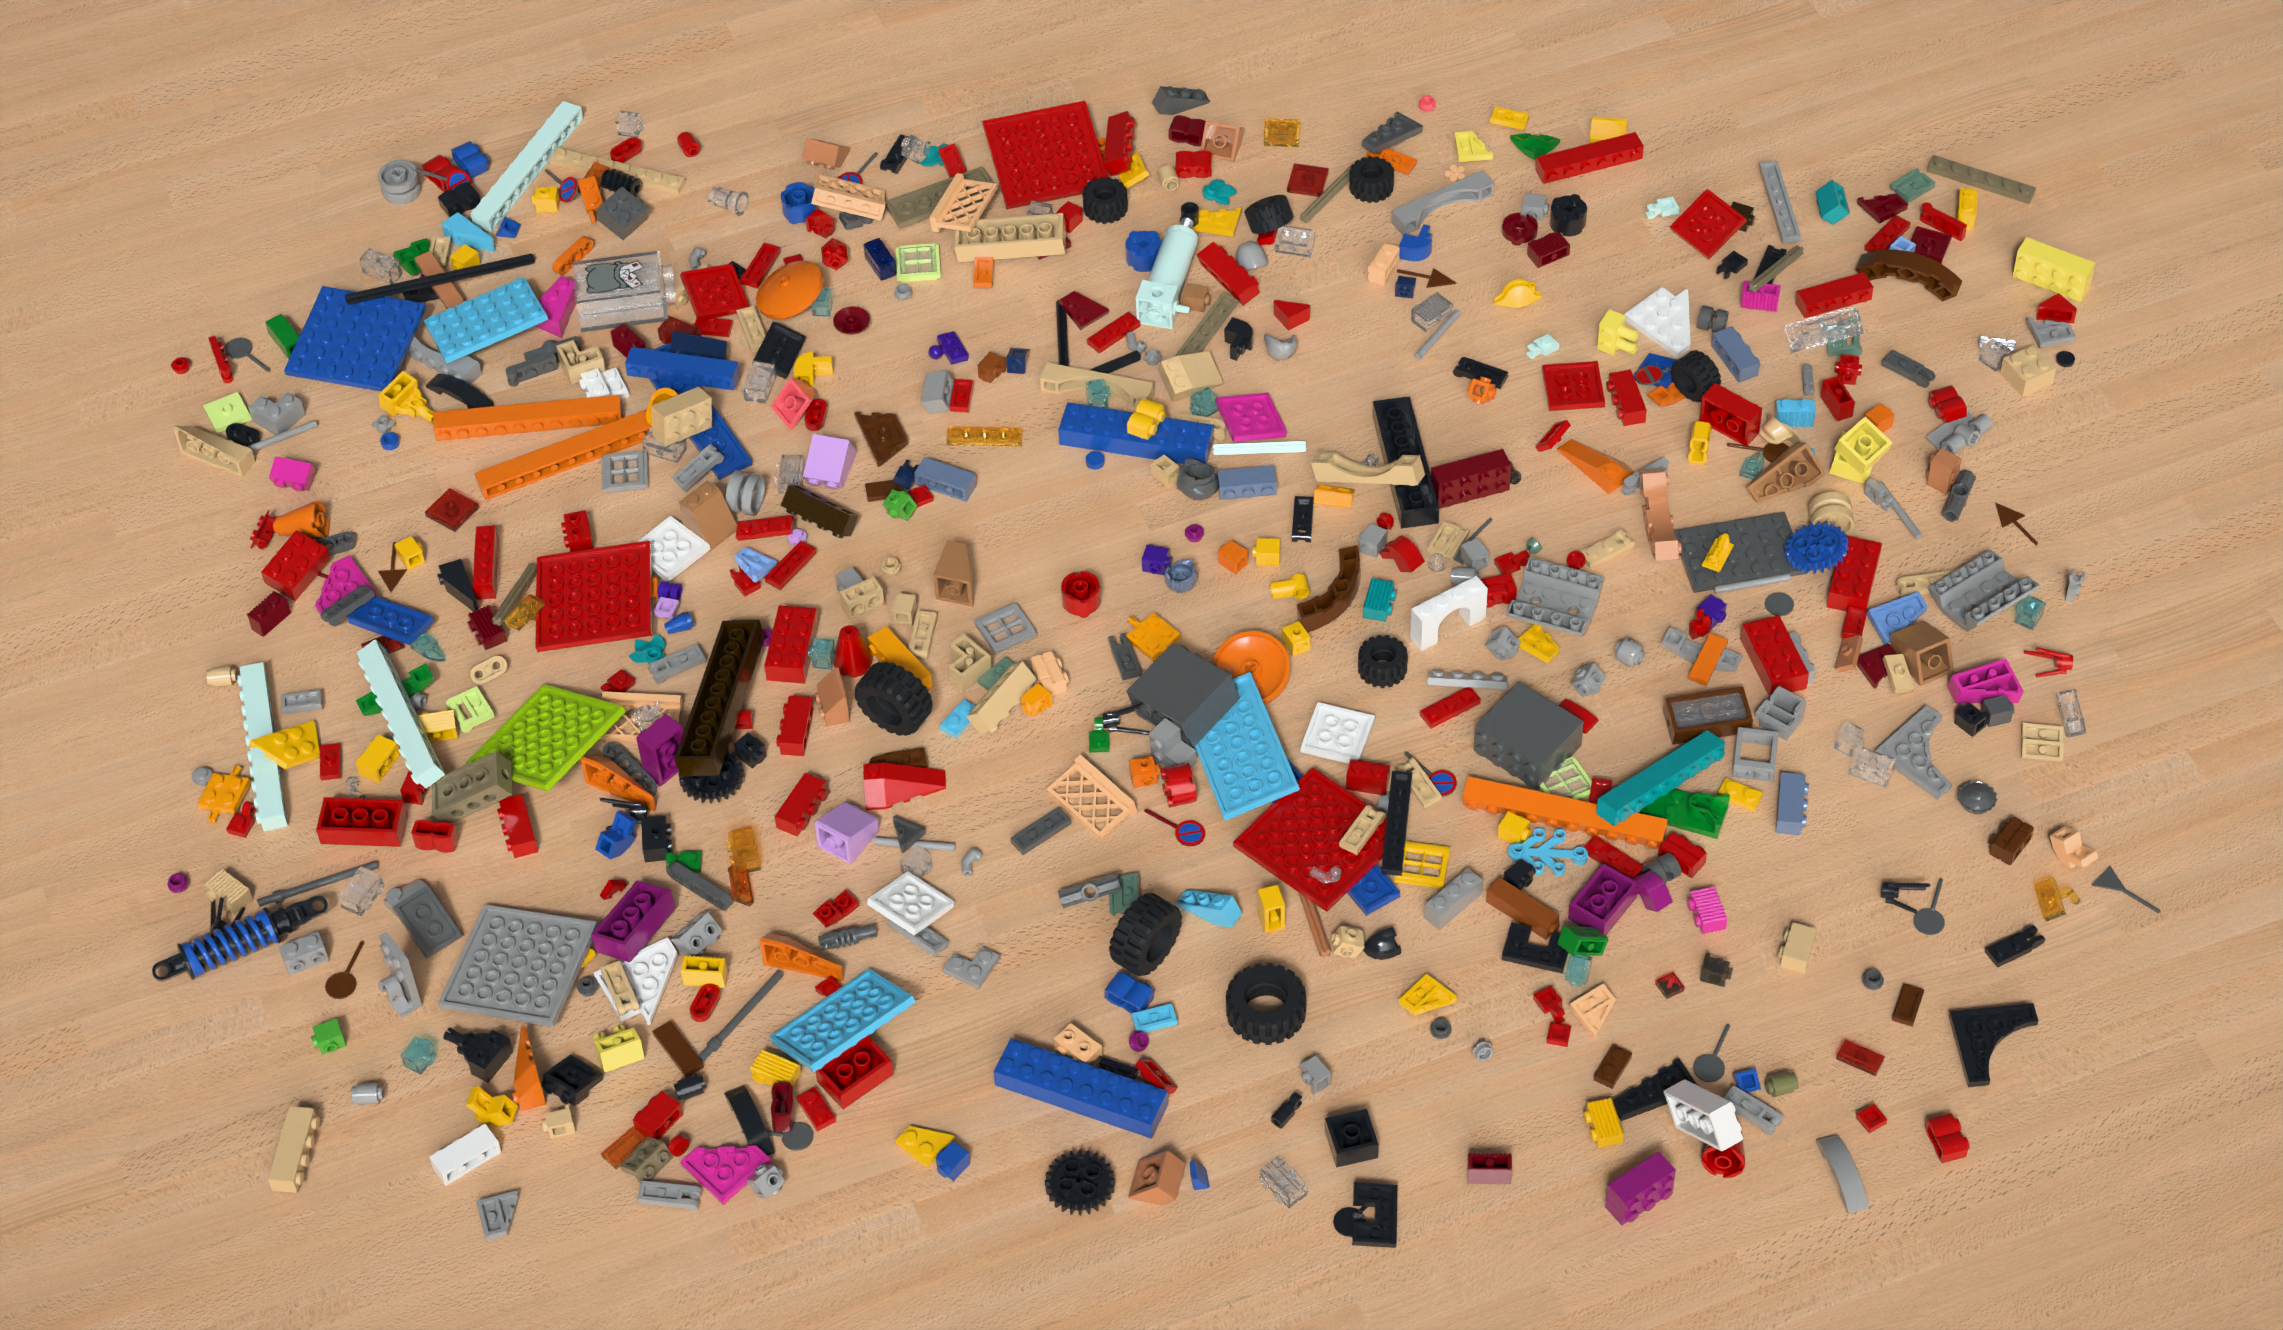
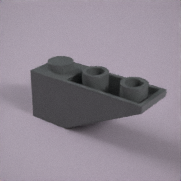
M1160 86L1152 101L1159 114L1175 115L1210 103L1206 93L1201 89L1174 88L1171 86Z

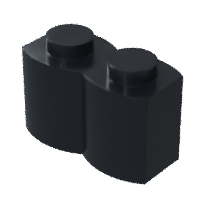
M469 182L462 183L453 190L445 191L438 196L440 207L449 218L457 212L463 214L465 211L472 210L481 202L478 192Z

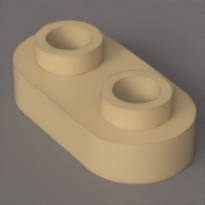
M492 656L471 667L469 679L475 684H484L503 674L507 669V662L501 656ZM494 662H497L499 665L497 669L493 668ZM477 671L481 672L480 678H477L475 676V673Z

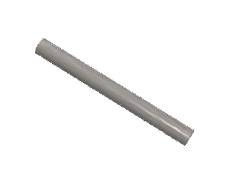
M1455 310L1416 352L1414 357L1417 360H1420L1461 315V312Z
M313 420L248 447L254 452L316 428L318 425Z
M1879 481L1878 483L1885 489L1884 493L1894 499L1890 503L1894 511L1914 538H1921V532L1885 484Z
M1790 573L1714 586L1713 589L1714 593L1718 594L1791 581Z
M874 838V845L899 847L898 839ZM917 841L910 848L955 852L956 844Z

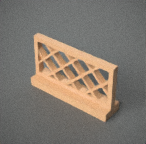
M816 173L811 204L881 221L886 204L884 202L885 190Z
M957 173L929 217L932 231L939 232L941 228L971 232L996 192L997 184L964 179L963 174ZM967 186L974 187V188H971V189L966 190V187H967ZM976 192L979 193V194H977V195H975V196H972V197L970 196V195L973 194V193H976ZM967 197V199L959 201L960 198ZM983 199V201H981V202H979V203H975V202H974V201ZM969 203L972 204L971 206H968V207H965V208L963 207V206L966 205V204H969ZM960 208V210L952 212L953 209ZM976 209L975 213L968 214V212ZM965 214L964 217L956 218L959 215ZM953 218V221L945 222L946 220ZM970 221L968 225L961 224L963 222Z
M603 691L602 700L622 705L626 712L629 709H635L637 714L630 719L623 714L622 717L626 722L619 727L614 723L612 726L615 730L610 734L605 733L600 739L637 741V734L651 726L655 720L662 717L668 711L676 712L675 717L672 719L679 723L684 705L681 695ZM649 710H654L657 715L648 720L644 714ZM642 717L646 723L637 728L633 722ZM631 725L635 731L630 735L624 734L622 730Z
M1080 754L1075 759L1076 763L1046 790L1098 838L1102 839L1128 815L1132 817L1137 812V809L1131 798ZM1076 771L1081 775V780L1070 781V776ZM1080 785V793H1069L1070 786ZM1084 785H1093L1094 792L1083 793ZM1059 786H1066V793L1057 794L1054 790ZM1094 797L1093 805H1083V798ZM1097 797L1108 798L1107 804H1097ZM1069 798H1080L1079 805H1070ZM1119 808L1122 811L1118 816H1110V809ZM1096 809H1107V817H1096ZM1082 810H1093V817H1083ZM1106 821V827L1101 831L1095 828L1096 822Z

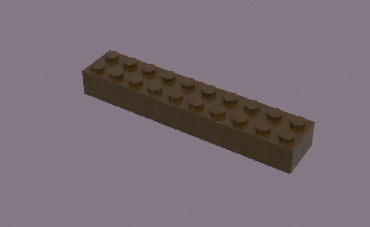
M760 620L722 621L675 756V762L681 776H719L765 639Z

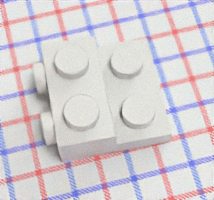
M616 367L601 373L597 368L580 374L579 384L582 390H586V398L620 395L622 400L629 397V392Z

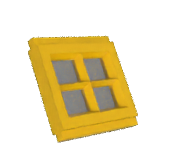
M1405 841L1402 876H1395L1394 882L1443 889L1451 847Z

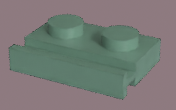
M1916 168L1891 183L1890 189H1894L1896 194L1907 203H1910L1933 189L1935 182L1926 174L1920 173L1919 169Z
M1137 872L1119 876L1122 890L1109 894L1110 913L1112 916H1115L1117 913L1124 914L1126 909L1131 906V903L1140 897V876Z

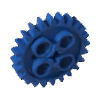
M1820 521L1815 526L1811 522L1809 527L1802 525L1803 530L1796 529V534H1790L1791 539H1787V545L1784 546L1788 563L1792 564L1793 569L1797 567L1798 572L1804 569L1805 574L1812 570L1813 574L1817 570L1823 573L1824 568L1831 570V565L1837 567V561L1843 562L1842 556H1847L1846 550H1849L1847 536L1844 531H1841V527L1836 528L1834 523L1829 526L1828 522L1821 525Z

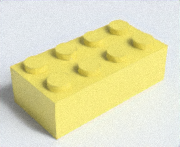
M2026 237L2017 251L2012 277L2082 302L2090 289L2095 262Z

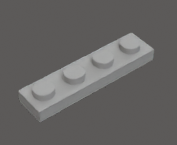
M1432 670V672H1428L1427 685L1507 689V676L1501 673L1484 675L1482 672L1464 674L1462 671L1444 673L1443 670Z

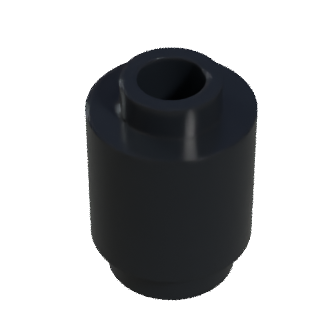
M697 1073L680 1079L678 1083L673 1084L679 1100H687L703 1094V1089L707 1088L703 1077H698Z

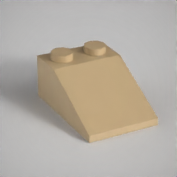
M1209 351L1172 357L1161 361L1158 369L1172 402L1224 384Z

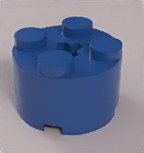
M796 182L786 186V190L781 192L783 215L788 219L789 223L806 222V218L818 209V205L811 204L814 191L813 186L809 187L806 186V183Z
M1132 231L1129 233V237L1125 242L1126 262L1129 267L1131 265L1134 267V270L1139 272H1149L1152 270L1161 246V239L1156 231Z

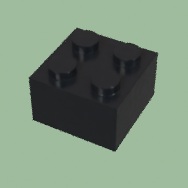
M1367 1109L1325 1118V1134L1336 1168L1378 1158L1379 1144Z

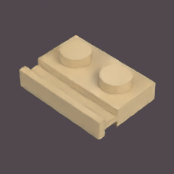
M1443 521L1428 545L1427 552L1444 559L1445 557L1450 558V561L1453 562L1461 549V545L1468 538L1469 530H1462L1457 525Z

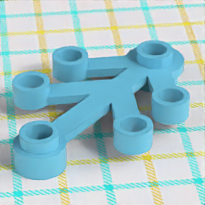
M1536 828L1533 836L1525 842L1513 843L1508 848V855L1511 860L1518 862L1523 859L1535 868V875H1542L1544 873V864L1553 871L1554 875H1564L1565 865L1561 862L1556 863L1552 858H1569L1576 865H1584L1588 861V852L1584 847H1576L1574 850L1552 849L1557 844L1563 843L1566 840V832L1562 829L1555 830L1554 836L1539 848L1531 847L1537 842L1545 840L1546 832L1542 828ZM1531 857H1538L1541 861L1535 862Z

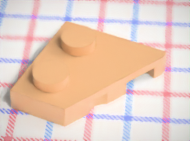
M1603 983L1570 1003L1569 1008L1591 1037L1595 1038L1616 999Z

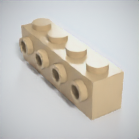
M1023 661L1011 664L966 717L980 734L994 732L999 727L998 723L1010 714L1009 710L1020 703L1021 696L1033 687L1032 684L1037 678Z
M288 1107L268 1177L272 1191L297 1193L299 1185L303 1184L304 1167L308 1166V1153L310 1148H313L314 1132L319 1127V1117L316 1116L314 1108Z

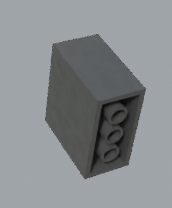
M1174 642L1126 690L1132 706L1141 705V708L1135 709L1139 717L1155 726L1164 718L1168 719L1180 728L1181 740L1192 748L1240 699L1237 692L1238 689L1233 683L1232 675L1229 671L1218 668L1213 662H1207L1199 654H1193L1185 646H1179Z
M1518 682L1475 725L1474 751L1478 755L1490 760L1495 766L1506 770L1511 776L1519 778L1527 786L1539 790L1540 785L1546 783L1551 778L1552 772L1559 770L1562 766L1560 764L1570 758L1581 747L1584 721L1521 682Z

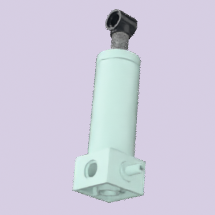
M1187 202L1181 206L1180 224L1172 225L1166 230L1148 281L1142 280L1136 296V314L1140 324L1173 329L1178 312L1187 314L1190 312L1189 306L1179 305L1178 297L1198 244V236L1192 230V227L1199 223V207L1196 203Z

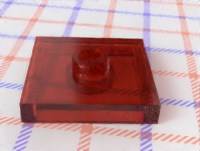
M1294 163L1287 192L1319 197L1324 191L1329 168Z
M449 488L425 511V515L455 532L479 509V505L475 501Z

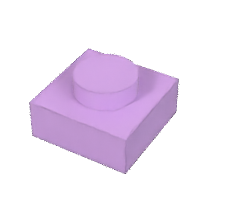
M660 597L654 610L655 616L673 619L680 605L679 600Z

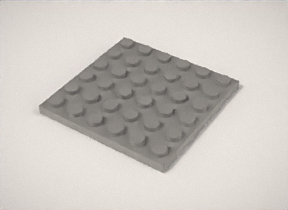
M484 904L439 1000L438 1005L440 1009L555 1027L593 941L591 934L598 927V923L596 921Z

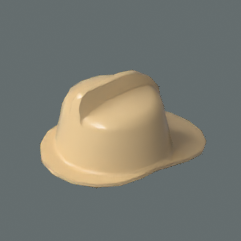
M1771 414L1767 415L1768 420L1759 431L1760 436L1767 442L1775 445L1786 440L1794 444L1801 442L1800 437L1792 428L1780 422Z

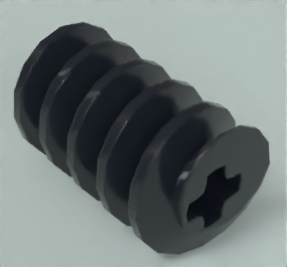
M614 168L611 171L607 169L602 175L601 186L614 192L623 187L636 197L641 187V179H635L633 175L623 174L622 171H617Z

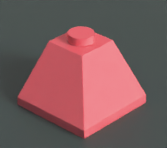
M790 377L771 405V408L789 429H793L812 402L815 392L806 381Z

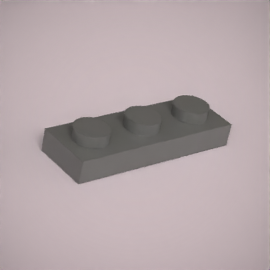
M1057 807L1011 837V843L1022 855H1025L1071 825V819L1060 807Z

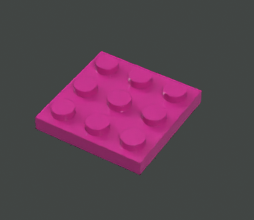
M1269 393L1216 398L1215 404L1233 442L1286 436L1287 431Z

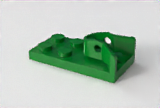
M1674 788L1652 804L1642 808L1639 813L1668 819V826L1718 839L1729 808L1730 795L1727 793L1726 795L1718 796L1702 793L1693 794Z

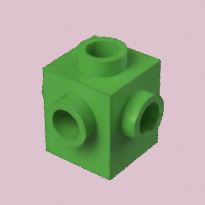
M893 489L882 504L890 517L894 519L898 517L908 521L917 507V504L908 493Z

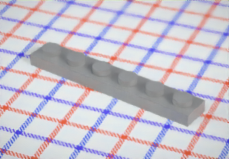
M1760 162V173L1782 243L1800 242L1801 235L1778 162Z

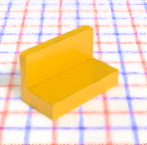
M1592 117L1590 143L1625 135L1627 119Z

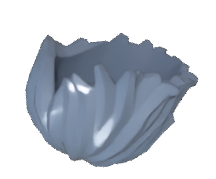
M1191 559L1176 561L1171 568L1167 567L1164 577L1170 590L1177 593H1186L1193 589V586L1197 583L1198 574L1194 569L1195 564H1191L1193 563Z

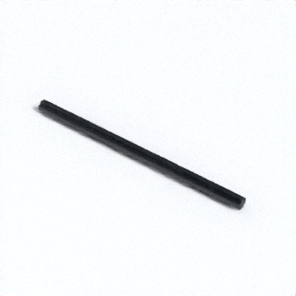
M530 253L346 294L345 302L347 305L526 266L534 264L535 260L534 256Z

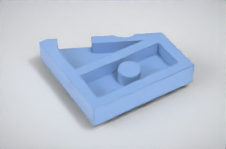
M748 547L736 553L734 559L755 583L766 576L778 562Z

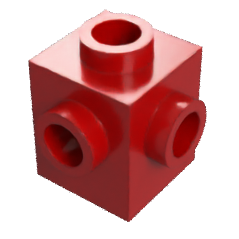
M833 237L821 247L822 263L827 267L837 271L848 261L846 245Z
M1841 354L1840 362L1836 361L1834 373H1838V377L1843 384L1856 385L1857 375L1861 376L1862 365L1859 364V356Z

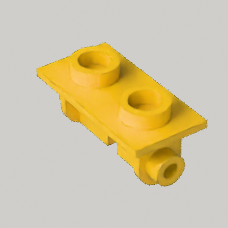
M1723 533L1718 539H1715L1702 563V567L1717 572L1721 571L1734 544L1729 543L1728 534Z

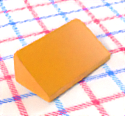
M1318 484L1314 491V503L1351 508L1355 490Z

